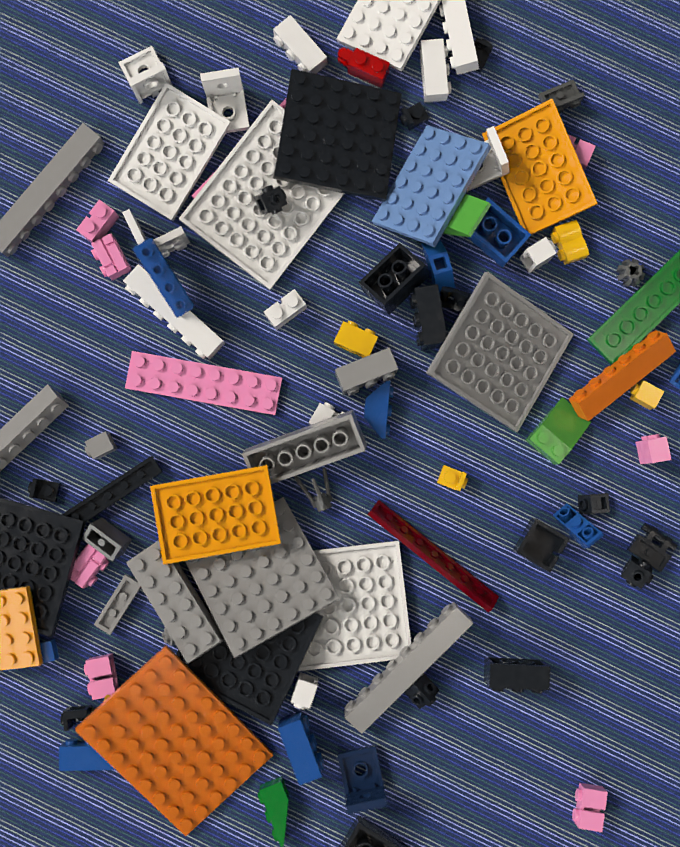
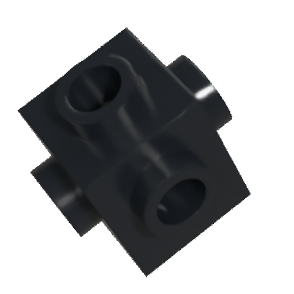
M272 185L261 189L263 193L254 196L261 215L270 212L272 215L283 210V206L287 205L286 194L280 186L273 188Z
M632 555L623 567L621 577L626 579L629 585L642 589L645 584L649 585L653 579V567H651L648 561L644 559L639 560Z
M423 673L404 693L421 709L426 705L428 707L436 701L437 698L435 696L439 689Z

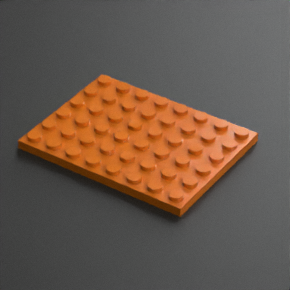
M167 645L75 728V731L185 836L273 756V752Z

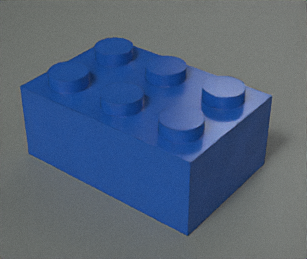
M488 197L485 201L491 204L490 208L472 236L467 238L503 268L529 239L531 234Z
M302 711L280 719L278 725L280 736L299 786L322 777L323 764H325L321 752L317 753L316 745L318 744L315 735L309 732V719L307 715L303 716Z

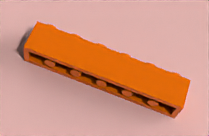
M656 330L649 333L644 340L635 344L626 354L621 355L615 363L606 367L597 377L592 378L586 386L577 390L568 400L578 417L590 421L673 355L676 350L668 334Z

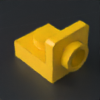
M443 465L437 483L460 491L461 488L464 489L468 481V478H466L467 473Z

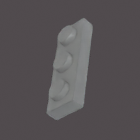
M127 574L124 575L94 623L96 627L109 635L113 633L141 588L137 580Z

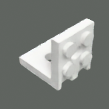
M152 46L118 62L140 104L143 103L142 99L150 95L153 97L158 96L165 83L172 86L166 68L160 62ZM142 68H148L147 70L139 73Z
M239 68L200 74L208 108L232 123L226 133L248 130L250 126ZM227 109H231L233 111V115L231 117H225L223 115V112Z
M494 126L486 129L488 140L484 142L489 143L491 149L482 163V169L477 172L467 192L509 174V161Z
M130 209L122 212L137 244L139 245L147 240ZM182 227L154 239L164 258L168 257L170 252L174 250L180 251L186 248L187 244L190 243Z

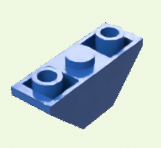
M439 239L435 247L425 243H421L433 285L438 284L441 297L440 291L442 286L455 288L448 253Z
M386 381L366 397L364 407V420L378 437L385 440L386 435L389 436L390 424H387V416L391 417L392 405L388 404L389 397L393 398L394 386H390V381Z
M568 503L553 514L554 518L570 537L582 548H590L604 536L600 530Z

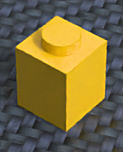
M641 381L631 388L630 393L632 395L630 400L649 410L655 409L664 391L646 381Z

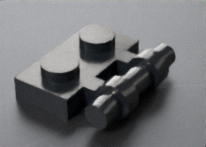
M644 523L641 530L646 532L645 537L637 534L627 550L639 559L648 561L651 567L658 572H662L672 557L666 553V550L669 548L674 551L677 548V544L672 542L670 537L659 533L658 529L654 526ZM653 538L660 542L659 547L651 542Z

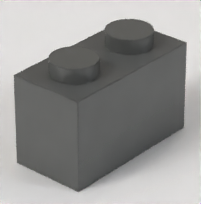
M103 518L92 522L82 537L85 542L112 562L125 553L132 539Z

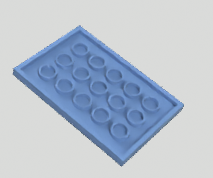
M426 125L390 188L385 202H382L372 220L374 225L435 247L491 149L490 144Z

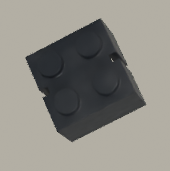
M531 518L523 532L526 536L519 538L512 551L541 569L551 572L559 559L552 552L561 554L570 539L540 520Z

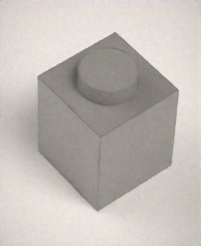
M105 431L85 441V451L93 459H100L118 450L110 432Z

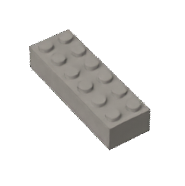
M354 410L246 448L242 456L247 468L268 465L270 481L273 484L366 451L367 444Z
M159 541L126 562L187 664L195 661L225 640L180 564L175 562L163 565Z

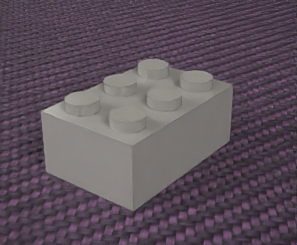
M389 347L335 369V375L343 395L348 394V396L358 393L361 387L365 386L368 389L377 385V381L381 379L384 382L393 379L398 371V367Z

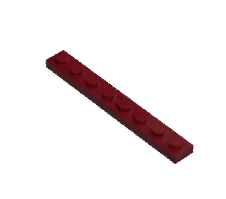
M380 500L375 503L367 514L488 613L494 608L499 598L498 595Z

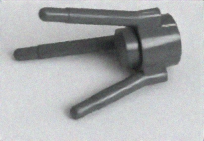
M325 467L322 470L326 494H321L316 480L312 478L311 481L317 494L314 498L298 476H293L312 503L313 508H317L318 512L332 507L331 501H333Z

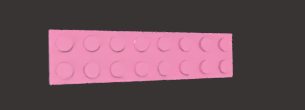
M132 351L125 389L276 416L282 378Z

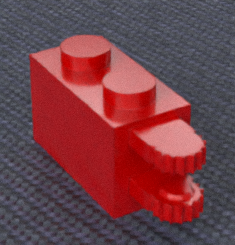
M341 47L338 50V62L348 67V74L382 89L389 74L390 62L358 48L352 51Z

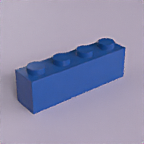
M67 739L59 746V771L116 770L86 741L78 742V739Z

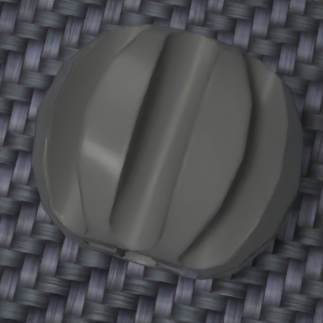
M630 259L622 261V265H618L616 272L620 275L617 276L618 281L622 280L624 286L629 287L630 284L632 287L637 286L644 279L645 273L642 271L645 270L643 264L639 265V260L632 259L630 261Z

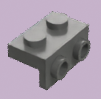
M574 79L538 95L541 104L553 99L559 114L568 107L573 109L579 106L585 97L584 92H579Z

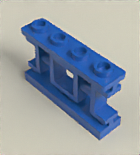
M152 238L147 239L133 248L135 254L176 318L192 310L194 306L192 300Z

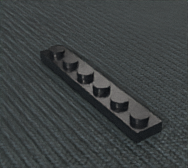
M150 456L62 515L87 522L163 471L154 457Z

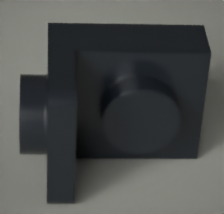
M476 38L474 45L479 69L476 71L481 73L493 45L485 39Z
M421 102L408 109L403 107L399 117L403 126H407L409 131L429 120V116Z
M33 478V481L28 486L29 497L57 502L61 483Z
M608 493L578 495L579 514L610 512Z
M91 705L67 707L61 714V725H64V731H69L73 727V719L74 721H83L92 713Z

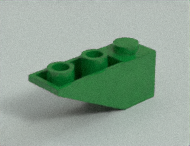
M281 776L261 784L257 794L260 803L264 804L267 810L265 811L268 823H272L274 828L272 830L275 842L279 841L280 846L283 847L289 792Z

